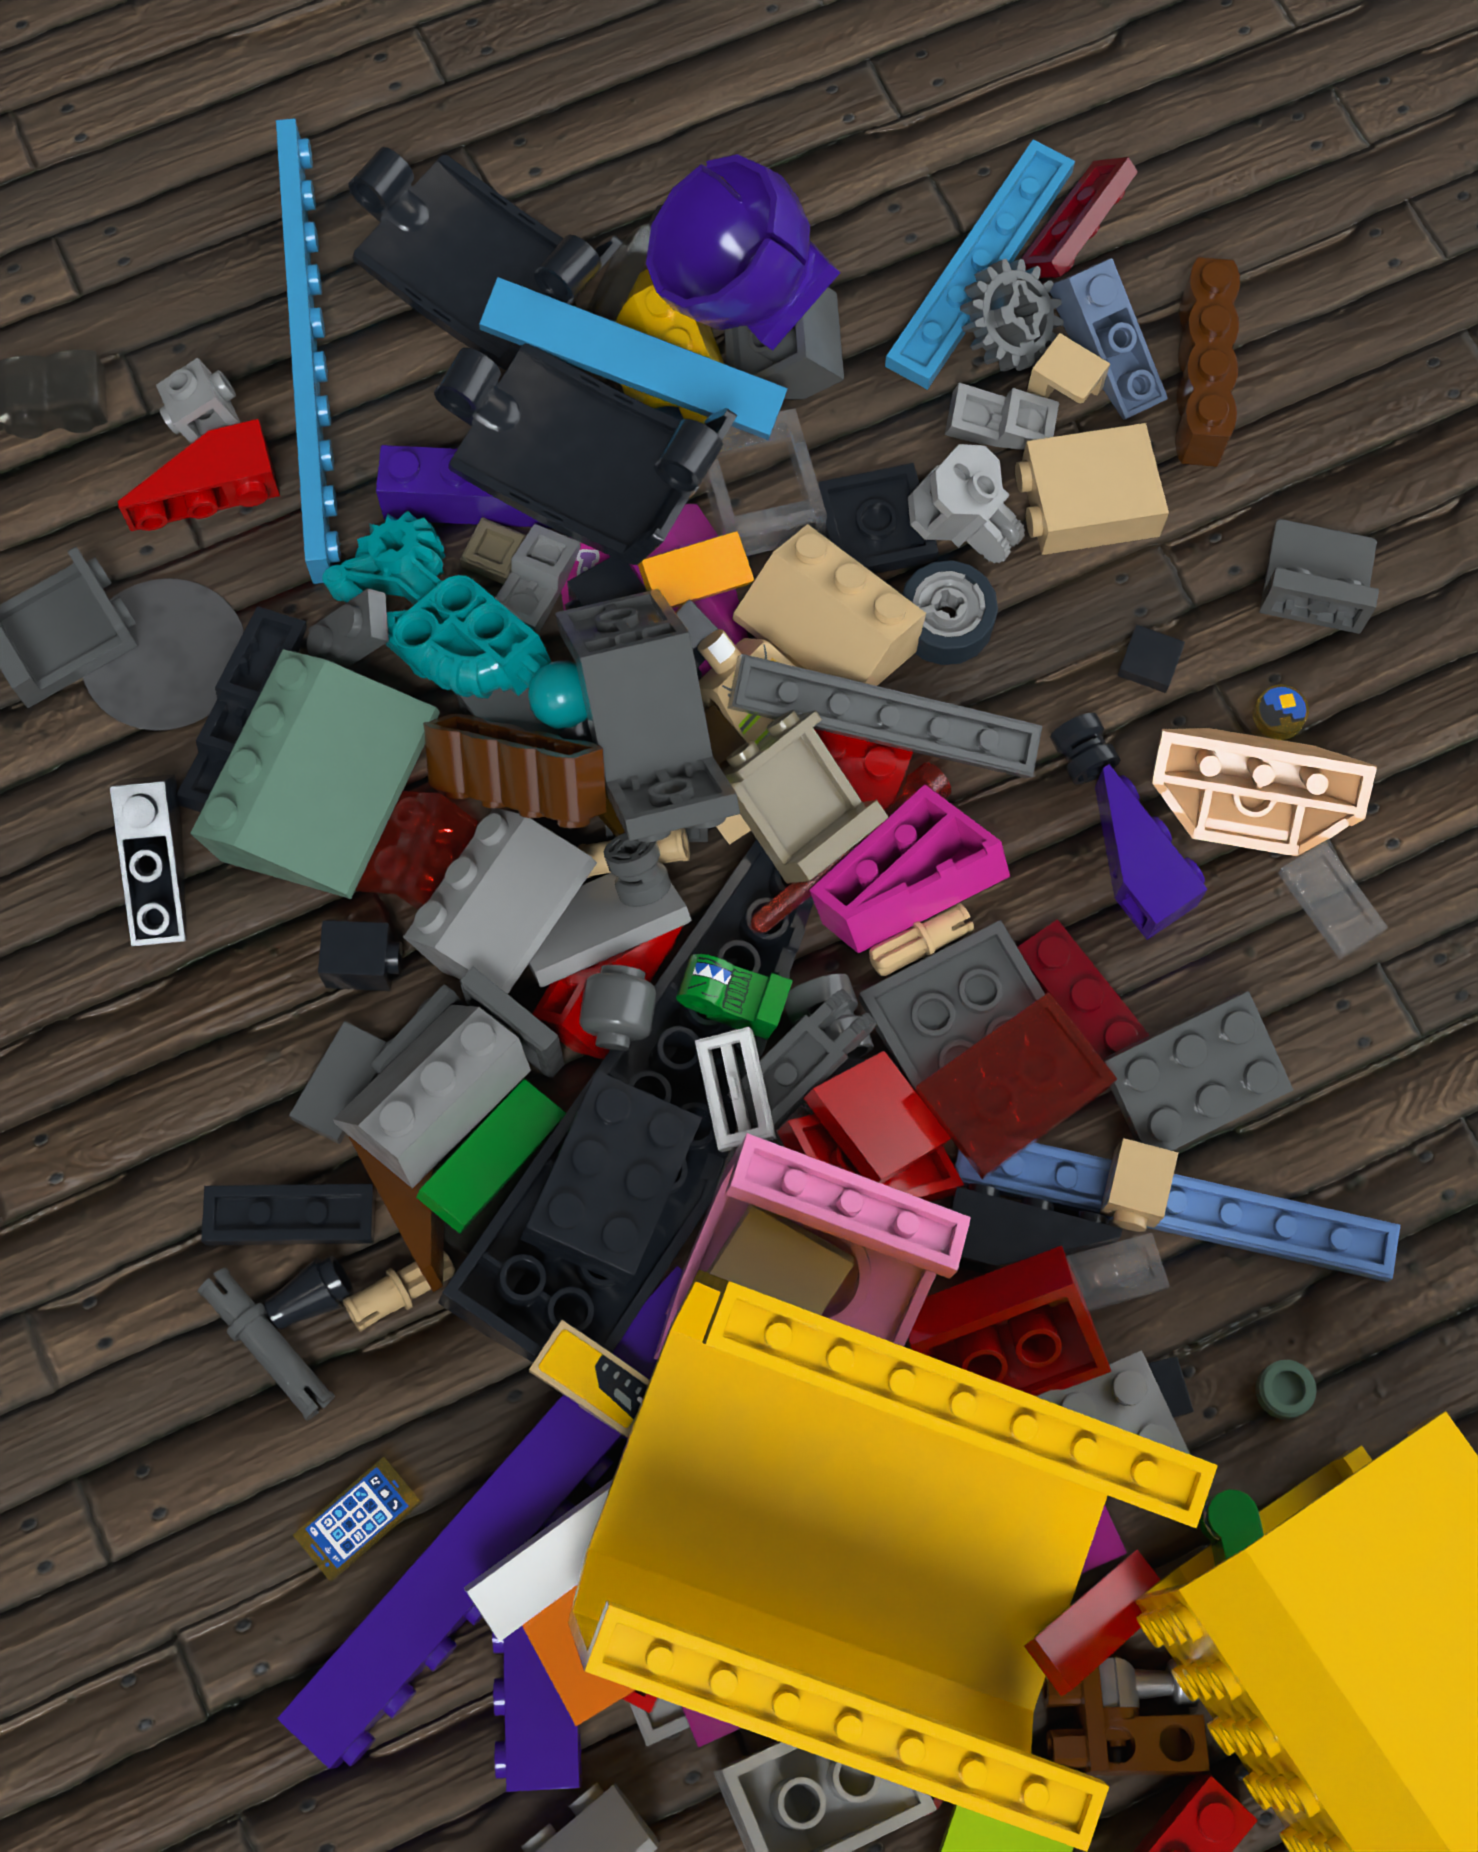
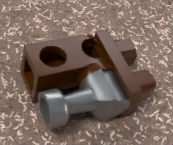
M1117 1657L1107 1658L1079 1685L1062 1697L1048 1678L1045 1677L1041 1689L1044 1707L1072 1706L1074 1729H1055L1046 1732L1047 1760L1071 1769H1078V1771L1091 1776L1171 1775V1777H1195L1209 1772L1204 1714L1141 1716L1139 1700L1168 1696L1172 1706L1184 1708L1197 1707L1199 1698L1192 1702L1176 1682L1171 1671L1178 1666L1174 1659H1170L1166 1665V1670L1162 1671L1134 1669L1125 1659Z

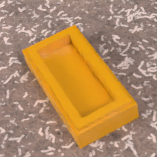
M738 531L650 557L637 564L646 590L659 589L672 608L681 606L689 599L695 602L749 585L755 581Z

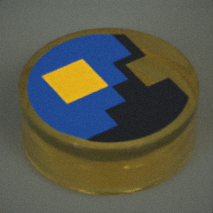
M1274 685L1264 690L1253 709V719L1257 728L1264 735L1277 740L1289 739L1298 734L1309 714L1306 698L1300 691L1288 685Z

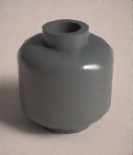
M603 965L600 973L593 974L584 983L579 1024L585 1032L596 1036V1046L617 1051L629 1050L630 1041L645 1039L651 1033L656 1002L655 987L652 983L645 980V972L640 969L622 965Z

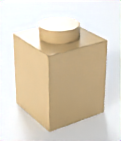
M1123 1138L1113 1153L1100 1214L1113 1217L1112 1223L1123 1229L1144 1232L1147 1226L1155 1228L1165 1216L1178 1152Z

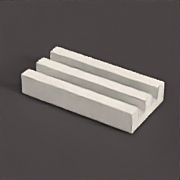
M750 1027L695 1040L718 1150L725 1152L733 1150V1147L740 1146L747 1133L767 1141L777 1139L753 1030ZM739 1042L742 1048L759 1126L751 1129L733 1044ZM720 1047L739 1131L734 1134L729 1133L712 1049Z

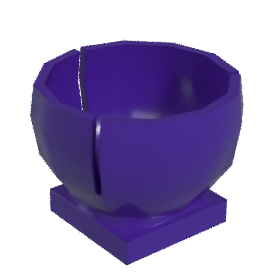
M738 154L706 161L707 167L700 164L672 188L653 221L646 259L649 274L656 292L673 310L717 330L747 326L761 343L773 351L840 272L810 241V224L799 198L781 175Z

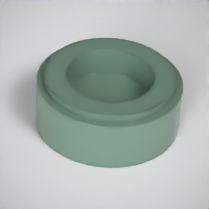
M1279 1360L1261 1371L1256 1381L1255 1392L1260 1406L1268 1414L1279 1419H1292L1302 1415L1313 1405L1316 1398V1383L1311 1372L1304 1365L1293 1360Z

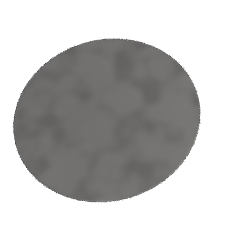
M181 579L150 580L131 586L115 595L110 601L120 597L136 622L135 625L128 628V631L136 642L137 647L83 677L84 683L94 701L102 710L116 720L129 726L146 730L181 728L207 717L217 701L215 686L244 633L242 624L233 608L224 598L211 589L198 583Z

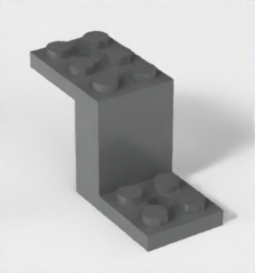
M659 589L556 612L559 633L576 662L592 742L603 748L606 795L629 841L637 839L642 842L659 841L668 837L671 831L690 826L700 829L712 828L722 824L727 817L739 815L737 794L712 755L690 633Z

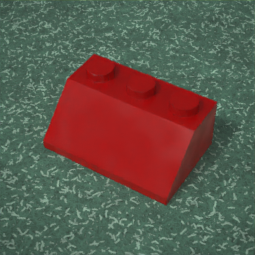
M1062 1245L927 1296L908 1336L910 1346L914 1351L1033 1396L1041 1395L1050 1390H1064L1112 1372L1081 1289Z

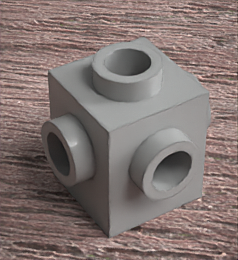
M199 358L174 371L169 377L156 384L164 406L159 408L162 418L176 435L181 433L191 444L208 430L240 423L230 401L236 397L231 384L221 371L217 370L212 374Z

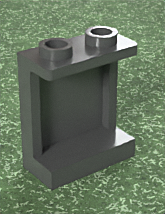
M77 546L67 551L73 560L70 566L0 605V669L11 688L27 708L137 647L136 642L128 631V628L135 625L136 622L120 597L112 601L109 600L103 589L112 583L96 557L86 561Z

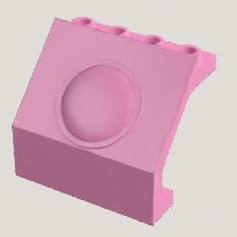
M747 1133L725 1168L665 1313L667 1318L654 1359L658 1360L671 1322L699 1270L707 1272L749 1204L791 1220L854 1257V1266L821 1316L903 1347L936 1274L950 1279L957 1272L971 1217Z

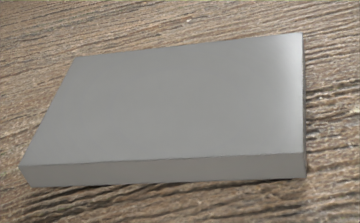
M612 873L582 885L528 964L540 987L547 986L691 922L687 906L672 883L668 893L652 904L638 907L628 906L620 901L615 888L617 875Z

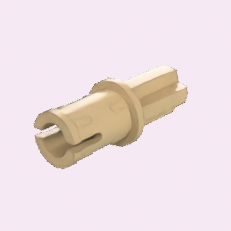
M959 902L922 922L917 921L913 923L912 927L871 947L869 950L870 962L880 976H887L922 957L926 959L935 954L936 950L965 935L972 934L974 932V924L971 921L964 923L963 920L970 918V915Z
M445 1251L443 1282L452 1278L455 1272L454 1265ZM416 1261L396 1273L392 1268L386 1270L387 1276L364 1290L343 1299L346 1310L359 1332L402 1307H405L406 1310L412 1308L411 1300L431 1289Z

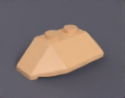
M1212 728L1162 729L1151 782L1192 839L1299 856L1330 839L1348 826L1352 827L1365 819L1377 767L1376 765L1313 745Z

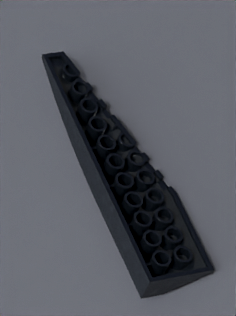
M756 839L654 986L656 1002L650 1035L639 1041H630L629 1050H610L597 1068L598 1071L702 1117L636 1273L626 1286L520 1240L588 1086L595 1075L594 1073L443 1290L438 1304L482 1334L533 1363L561 1320L610 1353H613L711 1204L725 1159L729 1154V1151L721 1152L717 1147L695 1040L738 1029L706 1018L707 1015L691 1010L677 1001L676 996L690 956L693 954L711 955L723 959L734 966L766 977L773 973L789 979V973L803 939L805 927L814 904L809 890L822 879L825 869L811 881L786 883ZM754 1035L760 1060L767 1040ZM739 1042L733 1044L740 1078L742 1079L747 1074ZM720 1047L712 1049L729 1133L734 1134L737 1121L732 1099L727 1095L730 1089Z

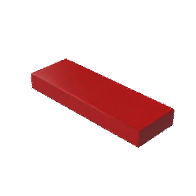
M1138 1549L1124 1558L1024 1645L1025 1649L1061 1697L1079 1685L1141 1628L1136 1617L1142 1614V1611L1135 1600L1161 1579Z

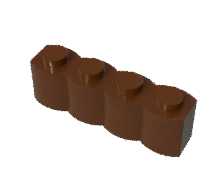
M1198 257L1192 267L1180 303L1179 316L1184 333L1178 348V362L1183 375L1177 390V407L1182 418L1176 432L1175 448L1181 464L1217 467L1222 460L1237 422V406L1232 391L1238 377V361L1233 347L1239 333V317L1234 303L1240 289V273L1234 260Z
M450 714L423 723L428 783L434 789L445 791V796L448 798H473L480 800L482 806L486 808L508 807L519 810V815L525 818L547 817L557 820L558 826L564 828L584 827L590 824V818L607 812L603 748L595 743L563 739L558 735L547 732L525 731L523 728L515 725L487 722L482 718L463 714Z

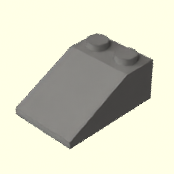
M780 1741L769 1744L713 1771L746 1852H852L937 1810L930 1795Z

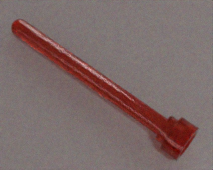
M923 763L907 776V784L903 786V794L883 810L890 817L924 785H927L946 800L951 795V785L938 767L931 763ZM873 831L811 881L793 882L752 916V928L756 932L765 933L807 900L811 896L809 890Z

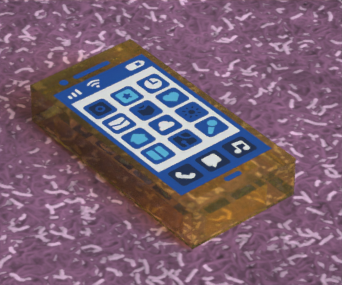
M382 1457L294 1533L293 1536L330 1581H333L417 1508L422 1501L389 1461Z

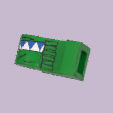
M693 954L690 956L676 999L685 1007L707 1015L706 1018L736 1029L750 1027L755 1036L767 1040L778 1026L793 980L773 973L766 977L734 966L715 956Z
M1228 1489L1206 1500L1199 1525L1202 1533L1211 1541L1215 1566L1264 1535L1258 1508L1248 1494L1240 1490Z

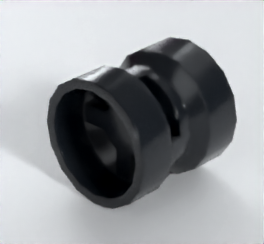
M1086 713L1072 718L1056 728L1050 736L1056 751L1065 755L1068 761L1066 770L1075 785H1081L1098 779L1105 766L1110 764L1114 769L1121 761L1114 746L1105 742L1102 736L1104 726L1096 713Z

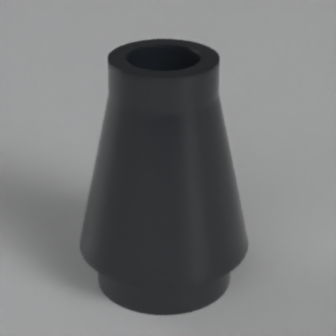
M329 1256L323 1261L315 1258L281 1290L266 1299L264 1303L271 1320L277 1328L282 1330L291 1324L343 1308L345 1306L343 1299L352 1296L354 1289L344 1268L334 1256Z

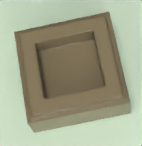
M482 517L460 558L461 567L504 584L512 572L511 559L527 535Z

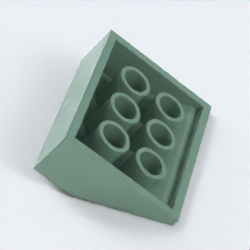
M283 649L190 834L221 862L351 899L425 745L423 723L437 719L440 712L430 704L333 662Z

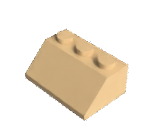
M807 524L772 553L733 613V620L757 639H763L772 644L796 667L878 686L916 653L918 638L922 632L926 612Z

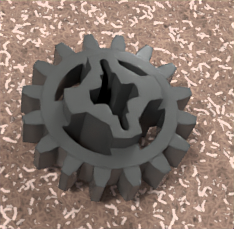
M1003 259L974 274L977 282L966 286L964 289L972 301L960 306L961 312L970 315V322L962 326L963 332H974L976 337L970 348L974 351L983 347L986 350L984 363L988 365L999 361L1000 371L1004 372L1013 368L1021 371L1035 366V363L1039 361L1057 337L1052 330L1064 324L1063 319L1054 316V309L1062 304L1061 299H1051L1048 294L1054 283L1052 280L1041 283L1038 280L1041 268L1038 266L1025 271L1023 259H1018L1011 263L1007 259Z

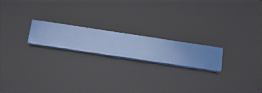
M963 1127L955 1169L965 1187L970 1183L982 1184L999 1190L1000 1195L1018 1199L1023 1197L1038 1198L1051 1202L1058 1208L1075 1212L1088 1211L1100 1214L1112 1160ZM1174 1174L1165 1216L1155 1228L1151 1229L1388 1282L1393 1279L1400 1225ZM1103 1215V1216H1106V1217H1108L1109 1219L1113 1220V1217L1107 1216V1215Z

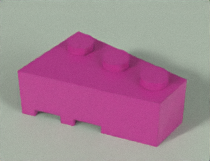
M924 785L809 891L822 924L857 953H861L912 927L913 923L917 921L922 922L1010 877L1002 842L927 785Z

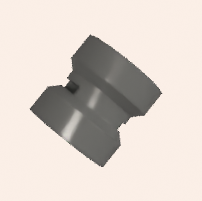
M626 833L606 845L603 851L609 871L617 875L615 888L623 904L632 907L645 906L658 901L668 893L671 882L666 867L661 862H658L660 849L657 841L642 842L638 839L629 841Z

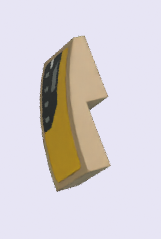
M561 1320L529 1369L530 1373L579 1404V1407L626 1438L630 1435L650 1381L563 1320Z

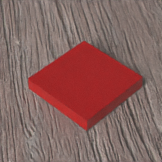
M885 1051L816 1086L803 1098L860 1175L878 1183L885 1182L941 1149L951 1139Z

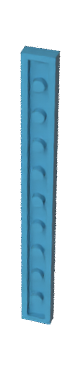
M296 119L276 120L304 552L305 562L313 584L324 583L322 581L323 573L332 566V563L341 562V551L337 531L330 532L329 517L337 516L338 509L334 485L327 486L326 471H334V455L331 440H324L323 427L331 426L329 400L327 395L320 396V382H328V370L325 352L317 351V339L325 338L322 309L321 307L314 308L313 296L322 295L318 264L311 265L310 254L319 252L315 222H308V211L316 210L315 193L312 180H305V169L313 168L309 138H300Z

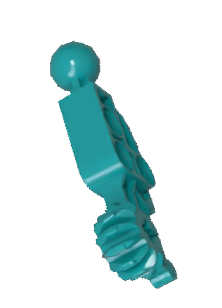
M407 511L398 520L388 513L385 523L380 526L369 523L371 535L357 539L359 547L357 548L355 558L346 560L341 565L331 566L323 573L322 581L332 597L337 601L347 603L368 588L387 595L405 597L414 605L409 610L387 612L389 641L385 644L410 666L415 675L432 680L440 688L452 689L457 695L467 698L475 695L480 699H488L493 691L500 688L503 692L512 690L519 696L529 687L528 699L530 709L542 723L555 729L572 728L587 718L576 663L569 660L552 662L539 635L473 579L467 576L456 575L442 581L437 577L444 574L442 560L446 557L445 549L433 526L425 518L417 519Z

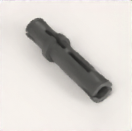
M226 1267L215 1272V1282L226 1295L220 1292L210 1278L205 1280L197 1292L208 1301L229 1326L227 1334L234 1342L241 1340L252 1355L301 1411L305 1420L308 1421L319 1413L317 1410L318 1406L306 1392H309L323 1409L335 1398L333 1392L326 1388L268 1320L267 1316L269 1314L266 1307L262 1303L255 1304L231 1276L230 1271Z

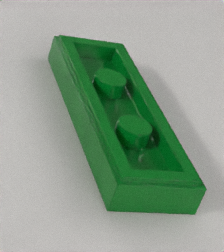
M524 1079L422 1186L416 1198L460 1234L554 1132L566 1115V1112Z

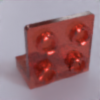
M402 791L355 891L396 894L419 910L429 901L445 878L448 867L460 857L473 838L478 821L440 793Z

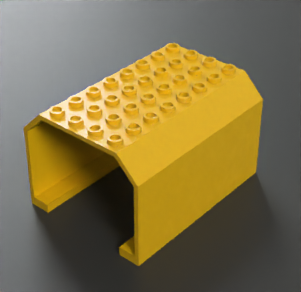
M699 1270L671 1322L586 1550L568 1624L585 1672L1087 1852L1109 1785L1102 1779L1031 1754L1034 1709L1046 1676L1024 1645L1070 1606L1107 1496L1197 1528L1218 1465Z
M1446 1411L1426 1419L1407 1432L1409 1436L1374 1460L1371 1459L1362 1445L1346 1451L1259 1511L1264 1534L1261 1538L1216 1566L1212 1547L1209 1545L1171 1571L1135 1600L1142 1611V1614L1136 1618L1144 1634L1156 1648L1164 1645L1178 1665L1171 1670L1176 1682L1192 1702L1198 1698L1201 1700L1213 1720L1207 1723L1211 1735L1228 1756L1235 1752L1249 1774L1243 1778V1781L1248 1791L1263 1810L1266 1811L1272 1807L1286 1828L1279 1835L1289 1852H1478V1455Z

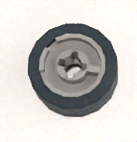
M954 560L932 562L918 569L905 583L902 595L926 612L915 653L920 658L940 665L961 664L977 656L988 644L998 613L997 597L987 577L973 566ZM950 607L955 610V617L950 618L949 613L939 609Z

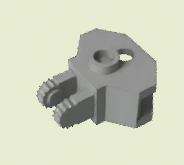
M959 444L947 458L939 466H936L908 496L910 525L925 540H951L958 548L967 541L979 554H983L984 559L986 558L988 562L991 561L994 564L996 562L999 564L1001 561L1004 562L1011 553L1010 545L1013 547L1015 544L1018 545L1025 536L1024 524H1021V520H1017L1016 515L1003 503L1009 497V494L1002 486L1000 460L984 445Z

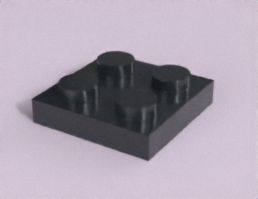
M914 463L815 482L814 494L826 538L874 574L937 562L939 551L936 540H925L910 525L908 496L919 485Z

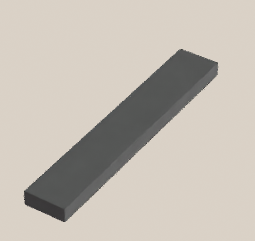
M741 654L737 658L727 708L774 720L790 710H794L797 715L816 710L822 719L813 727L817 730L1022 778L1033 777L1042 725Z

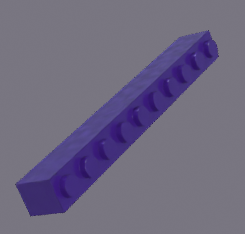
M678 1266L647 1299L612 1353L649 1380L657 1362V1359H654V1355L667 1318L665 1313L683 1272ZM563 1394L277 1719L329 1769L338 1768L343 1761L350 1767L353 1766L375 1741L376 1738L369 1731L386 1713L391 1719L395 1718L414 1697L417 1691L410 1684L427 1666L432 1672L436 1671L454 1651L458 1644L451 1637L463 1623L468 1620L474 1626L483 1618L464 1587L574 1508L575 1505L571 1502L572 1498L585 1483L594 1489L605 1478L616 1463L609 1456L624 1439L627 1441L628 1438L579 1407V1404Z

